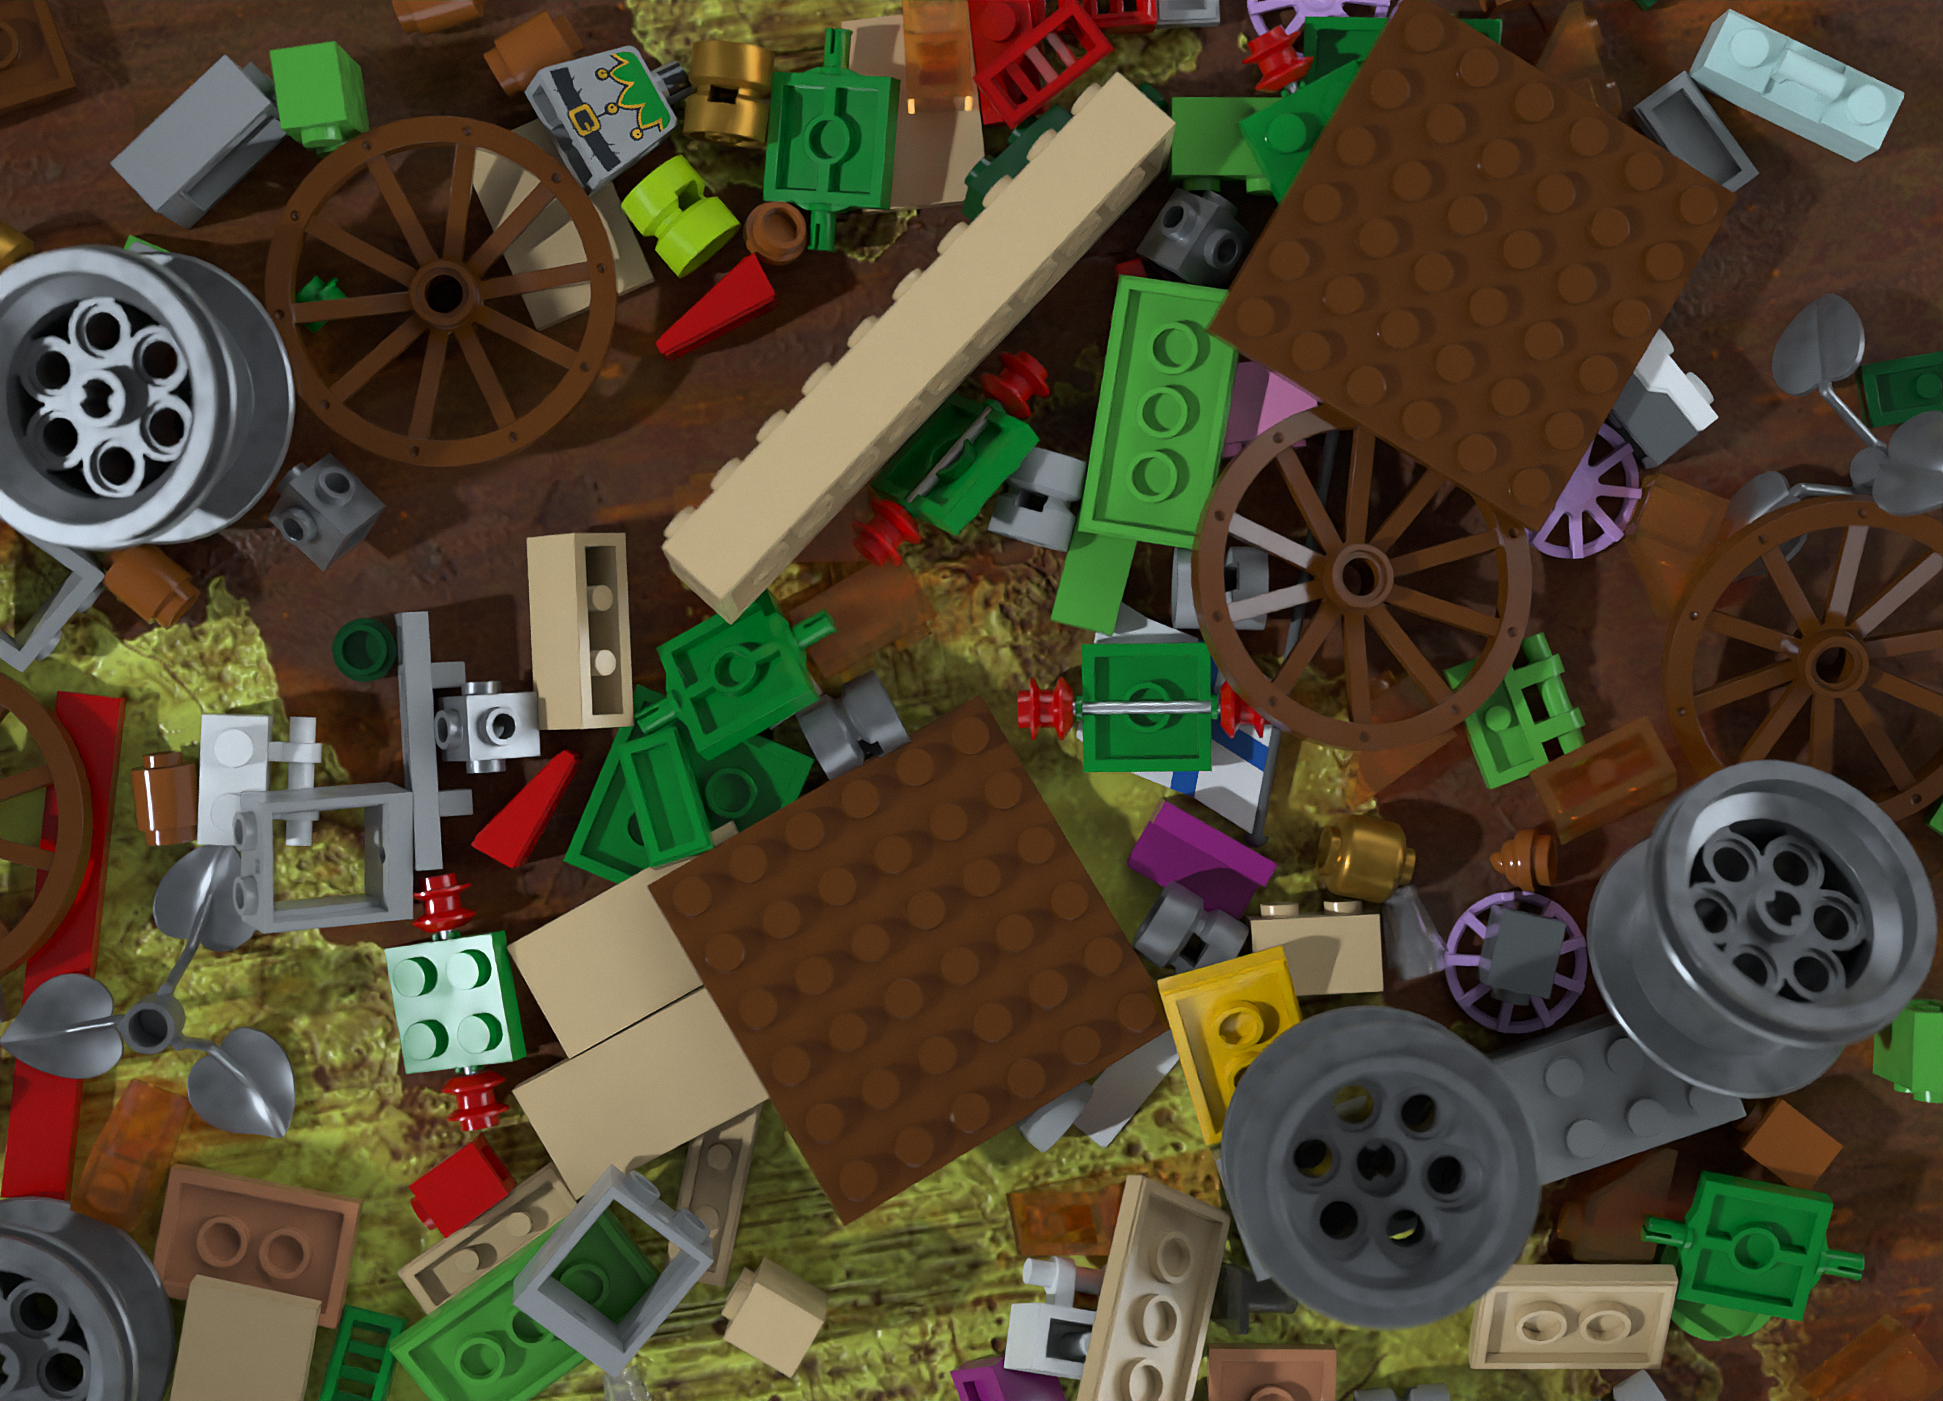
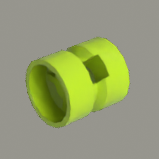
M683 155L673 157L651 172L628 194L620 206L621 211L644 237L656 236L658 238L655 248L656 252L679 279L694 272L711 259L735 236L741 227L740 222L718 196L706 198L703 195L706 183Z

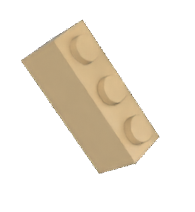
M569 533L528 537L527 558L533 690L537 692L539 730L634 726L625 533Z

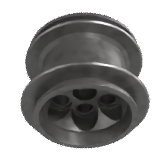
M77 245L60 248L28 258L0 274V516L25 533L59 545L89 551H111L130 548L143 543L178 544L208 537L236 522L255 506L276 478L290 444L295 416V385L288 353L277 327L258 299L243 284L218 267L191 256L161 251L136 253L118 247L102 245ZM117 319L121 327V338L115 346L110 338V327ZM171 346L176 349L178 354V366L173 375L166 366V355ZM113 388L115 394L111 396V391ZM178 412L182 415L186 427L184 437L180 442L173 432V421ZM128 451L133 455L135 461V472L131 480L126 475L124 469V458Z
M1764 760L1744 762L1727 767L1683 791L1661 815L1652 835L1639 840L1625 849L1603 873L1593 894L1587 921L1588 954L1593 975L1608 1009L1627 1036L1655 1063L1683 1081L1709 1092L1747 1099L1780 1096L1812 1083L1837 1061L1846 1045L1862 1041L1889 1025L1904 1010L1924 981L1932 963L1937 937L1936 910L1928 878L1914 849L1895 823L1864 794L1828 773L1797 763Z
M1352 1006L1330 1010L1292 1026L1267 1045L1250 1064L1231 1097L1222 1130L1221 1167L1225 1191L1232 1211L1253 1253L1265 1271L1291 1297L1310 1310L1347 1325L1367 1329H1407L1445 1319L1467 1308L1490 1291L1510 1270L1522 1252L1537 1215L1541 1194V1157L1536 1132L1521 1097L1505 1075L1481 1052L1468 1045L1458 1035L1443 1025L1407 1010L1386 1006ZM1353 1084L1364 1087L1367 1099L1365 1106L1359 1113L1349 1117L1340 1116L1335 1113L1334 1100L1339 1090ZM1417 1093L1430 1095L1432 1111L1429 1117L1423 1123L1417 1125L1403 1123L1401 1107L1404 1101ZM1312 1138L1325 1142L1326 1155L1319 1166L1313 1169H1301L1293 1164V1154L1300 1142ZM1381 1144L1387 1146L1388 1160L1383 1168L1379 1170L1370 1165L1364 1172L1357 1169V1156L1364 1146L1374 1151ZM1444 1155L1456 1157L1458 1170L1451 1182L1443 1186H1434L1428 1183L1427 1170L1434 1159ZM1336 1200L1350 1203L1352 1216L1343 1228L1326 1230L1320 1227L1319 1215L1328 1203ZM1401 1209L1416 1211L1418 1217L1417 1226L1410 1235L1405 1238L1396 1239L1386 1234V1224L1393 1213Z
M28 1196L0 1200V1353L7 1359L2 1369L9 1375L8 1377L0 1373V1401H162L171 1377L175 1356V1326L171 1303L163 1281H161L145 1251L122 1228L103 1215L87 1207L49 1197ZM37 1292H44L56 1301L58 1306L57 1319H50L42 1315L36 1305ZM62 1353L75 1355L81 1361L84 1367L83 1379L71 1377L64 1371L61 1365Z

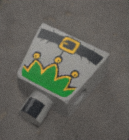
M629 45L539 70L525 90L528 100L568 170L584 189L588 197L595 195L659 147L678 126L676 116L670 105L687 98L692 92L689 78L678 62L671 61L650 72L638 49Z

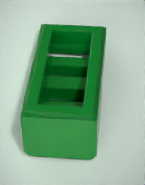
M346 1304L318 1401H388L398 1362L389 1350L390 1341L406 1330L408 1320ZM354 1327L389 1335L387 1347L384 1348L352 1340ZM352 1353L381 1360L382 1364L379 1373L345 1365L347 1354ZM341 1378L375 1386L372 1398L339 1391Z

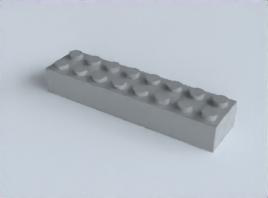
M1611 1012L1484 1054L1510 1081L1530 1115L1541 1157V1186L1746 1116L1741 1098L1729 1097L1693 1086L1660 1067L1627 1036ZM1417 1093L1404 1101L1401 1107L1403 1123L1417 1125L1423 1123L1429 1117L1432 1111L1430 1095ZM1367 1095L1334 1105L1335 1113L1345 1117L1356 1115L1365 1106ZM1316 1138L1300 1142L1293 1154V1164L1301 1169H1313L1319 1166L1326 1155L1325 1142ZM1221 1144L1210 1147L1228 1200L1222 1176ZM1381 1144L1375 1151L1364 1146L1357 1156V1169L1364 1172L1370 1165L1379 1170L1383 1168L1388 1160L1387 1146ZM1444 1155L1434 1159L1427 1170L1428 1183L1434 1186H1443L1451 1182L1458 1170L1456 1157ZM1339 1200L1328 1203L1319 1215L1320 1227L1326 1230L1343 1228L1352 1216L1351 1204ZM1230 1206L1246 1257L1257 1282L1271 1278L1253 1253ZM1401 1209L1393 1213L1387 1221L1386 1234L1391 1237L1415 1229L1418 1221L1417 1212L1410 1209Z

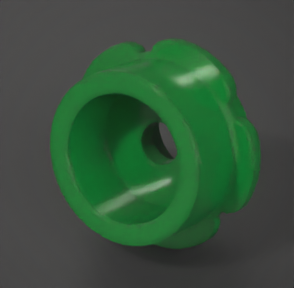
M315 275L295 294L296 303L348 297L336 286L339 281L336 277H332L324 283ZM326 322L308 323L303 325L312 334H314Z

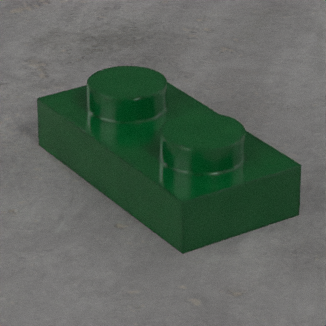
M1056 102L1039 119L1032 114L1021 122L1008 139L1010 146L996 159L990 154L984 156L968 173L964 181L968 188L961 212L973 222L986 209L982 202L990 189L1005 175H1009L1014 180L1030 163L1027 159V154L1035 142L1051 128L1059 133L1073 117Z
M1943 351L1860 365L1854 372L1862 422L1868 429L1902 424L1920 413L1928 411L1943 412Z

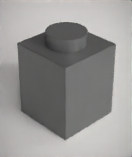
M1492 904L1475 979L1487 986H1491L1492 992L1490 997L1500 1001L1529 1006L1531 995L1550 999L1567 923L1552 917Z

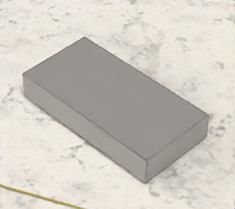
M1685 70L1629 111L1649 140L1732 192H1735L1759 174Z

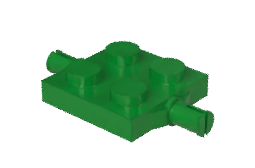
M825 28L823 67H816L803 73L773 72L763 201L786 202L811 211L809 246L807 249L835 252L837 213L843 214L857 208L890 210L901 80L884 76H863L850 70L849 59L853 31L842 28Z
M768 588L757 597L732 625L719 614L712 616L656 648L666 672L667 696L643 710L635 712V717L639 720L637 721L644 734L648 736L680 719L687 725L697 752L709 761L820 700L806 668L805 648L832 633L838 632L833 618L826 608H822L821 611L792 626L786 621L776 596Z
M1701 1170L1692 1207L1684 1216L1683 1221L1645 1214L1643 1218L1644 1224L1641 1225V1240L1643 1242H1654L1678 1248L1679 1257L1675 1269L1678 1279L1676 1299L1802 1322L1809 1293L1820 1280L1822 1274L1859 1281L1862 1278L1860 1270L1864 1271L1865 1264L1862 1253L1828 1248L1826 1231L1834 1203L1827 1193Z

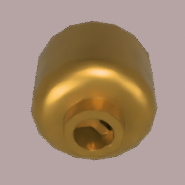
M1346 814L1338 820L1335 826L1327 825L1321 834L1316 854V872L1324 876L1325 883L1332 893L1371 902H1385L1395 893L1398 885L1407 886L1412 878L1415 866V851L1412 848L1406 847L1405 834L1399 824L1357 814Z

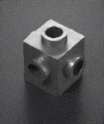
M1176 187L1137 248L1136 253L1170 282L1220 289L1253 235L1234 219L1238 209L1222 196L1206 190L1202 197H1199Z
M329 453L310 468L303 463H299L281 479L275 489L281 497L267 519L280 530L287 541L296 545L324 572L365 539L386 505L363 485L354 473L349 471Z
M500 681L461 683L462 696L438 697L439 712L436 714L434 721V734L436 742L442 750V761H466L467 773L506 771L505 758L541 756L537 692L501 694Z

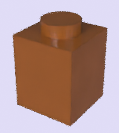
M1777 1096L1759 1099L1751 1098L1743 1105L1746 1116L1733 1120L1732 1127L1735 1128V1131L1728 1138L1730 1143L1783 1184L1806 1190L1812 1188L1843 1148L1839 1142Z

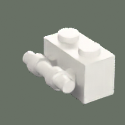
M202 714L197 845L235 846L232 823L235 813L240 812V793L270 791L271 761L288 762L287 790L314 788L315 763H321L322 743H315L316 717H290L289 742L272 741L273 715ZM319 811L272 814V819L286 820V845H312V823L319 820Z
M1054 1255L1048 1261L1033 1258L1026 1260L1023 1267V1281L1025 1284L1043 1286L1046 1291L1045 1303H1013L1011 1305L1004 1360L1005 1369L1081 1380L1096 1312L1072 1308L1074 1292L1097 1295L1099 1300L1107 1264L1103 1265L1101 1270L1076 1266L1072 1258Z

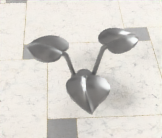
M1823 294L1821 298H1817L1808 304L1792 320L1780 336L1774 349L1772 372L1776 384L1784 392L1794 397L1806 396L1819 388L1821 397L1867 445V448L1857 453L1851 462L1850 476L1853 485L1851 487L1798 483L1790 489L1787 479L1780 473L1769 471L1760 474L1744 484L1729 502L1719 529L1718 547L1738 530L1757 518L1780 507L1801 501L1800 499L1805 496L1870 495L1873 496L1874 501L1881 509L1896 516H1912L1943 507V412L1928 411L1909 419L1895 431L1890 440L1889 448H1887V444L1876 438L1833 390L1831 381L1845 379L1859 367L1865 345L1864 329L1857 312L1846 300L1838 295ZM1807 534L1778 545L1787 562L1801 549L1806 541ZM1760 557L1747 566L1732 582L1734 583L1744 577L1768 573Z
M203 845L181 858L161 880L154 898L153 912L156 925L165 935L173 938L188 939L158 992L143 997L125 1015H113L114 999L112 993L103 983L79 973L55 976L41 984L30 995L15 1020L2 1035L0 1045L14 1057L33 1068L49 1074L74 1079L91 1078L110 1070L120 1061L124 1053L123 1038L129 1047L142 1054L158 1053L169 1044L177 1051L183 1048L203 1050L209 1055L201 1058L194 1064L187 1081L188 1098L194 1111L208 1124L224 1131L241 1134H260L273 1138L283 1137L290 1126L294 1113L296 1085L291 1062L281 1044L263 1030L250 1026H241L232 1030L222 1041L220 1047L210 1039L185 1036L182 1033L186 1019L185 1011L181 1003L173 997L174 989L195 956L200 943L213 951H230L249 940L257 930L242 921V916L238 915L234 905L233 885L235 879L241 877V855L237 848L233 845Z

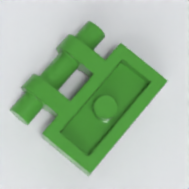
M1544 632L1523 638L1521 646L1528 664L1513 669L1511 665L1506 676L1492 695L1475 712L1461 722L1487 789L1497 788L1551 767L1542 742L1557 737L1565 759L1589 751L1580 727L1586 725L1579 706L1572 708L1560 674L1565 672L1559 654L1551 653ZM1479 656L1442 670L1447 686L1451 691L1466 677ZM1533 684L1537 685L1548 717L1535 723L1521 690Z

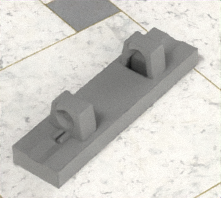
M428 611L403 612L395 614L404 788L413 792V869L416 871L443 869L440 817L472 815L473 800L471 789L438 790L432 689L462 687L461 683H466L465 662L431 663Z

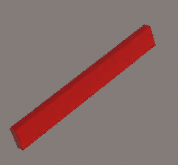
M57 691L55 714L67 728L77 746L89 781L93 807V836L86 872L75 901L51 938L27 960L22 1007L41 984L55 976L79 973L95 979L127 698ZM53 784L46 787L40 849L55 852L58 835V805L56 790ZM37 868L34 902L43 888L49 871ZM16 1058L0 1197L34 1196L70 1201L84 1078L74 1079L49 1074L33 1068Z

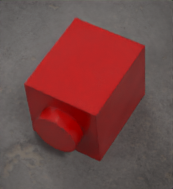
M481 1132L421 1174L408 1187L415 1195L410 1199V1202L420 1221L430 1230H434L437 1227L446 1239L509 1195L518 1183Z

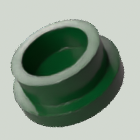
M369 618L355 619L346 623L337 632L332 646L333 659L337 668L346 677L359 682L375 681L384 677L393 668L397 659V642L392 631L380 621Z

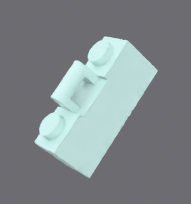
M1731 9L1727 10L1712 23L1688 73L1696 86L1854 162L1879 150L1904 98V92Z

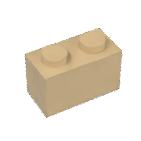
M1361 899L1324 901V911L1299 913L1298 902L1260 904L1261 915H1245V925L1249 927L1246 937L1247 955L1282 945L1296 996L1383 991L1380 914L1372 909H1363Z
M764 1257L755 1273L744 1267L725 1300L727 1302L721 1312V1315L730 1319L723 1339L792 1378L824 1323L830 1294Z

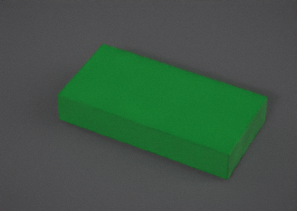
M676 726L617 745L616 749L651 868L656 871L696 858L709 850H713L715 843L681 729Z

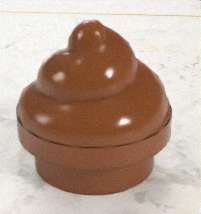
M775 201L757 206L749 214L743 226V239L747 249L751 253L754 252L757 259L765 264L775 266L790 264L800 256L807 244L808 235L804 217L797 208L786 202Z
M1536 828L1521 829L1514 839L1505 841L1500 851L1494 852L1490 856L1491 865L1497 872L1505 875L1511 884L1525 892H1538L1540 886H1554L1558 868L1556 839L1554 835H1541L1540 831Z

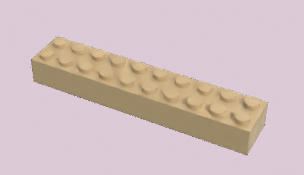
M1116 72L1103 87L1097 82L1090 85L1073 105L1071 113L1074 117L1063 129L1057 133L1051 128L1035 142L1027 154V159L1030 163L1013 180L1009 175L1002 177L985 196L982 205L986 209L969 226L962 221L945 236L937 249L941 256L925 272L917 268L899 284L892 296L897 302L880 319L872 315L858 326L847 343L851 348L850 351L834 367L827 362L812 374L802 389V393L806 395L803 400L789 414L784 410H780L765 423L756 437V440L760 442L756 449L743 462L739 458H734L728 462L713 479L710 487L714 492L697 510L691 505L686 507L669 524L664 533L668 540L662 545V549L674 574L730 625L737 620L1168 167L1176 123L1121 74Z

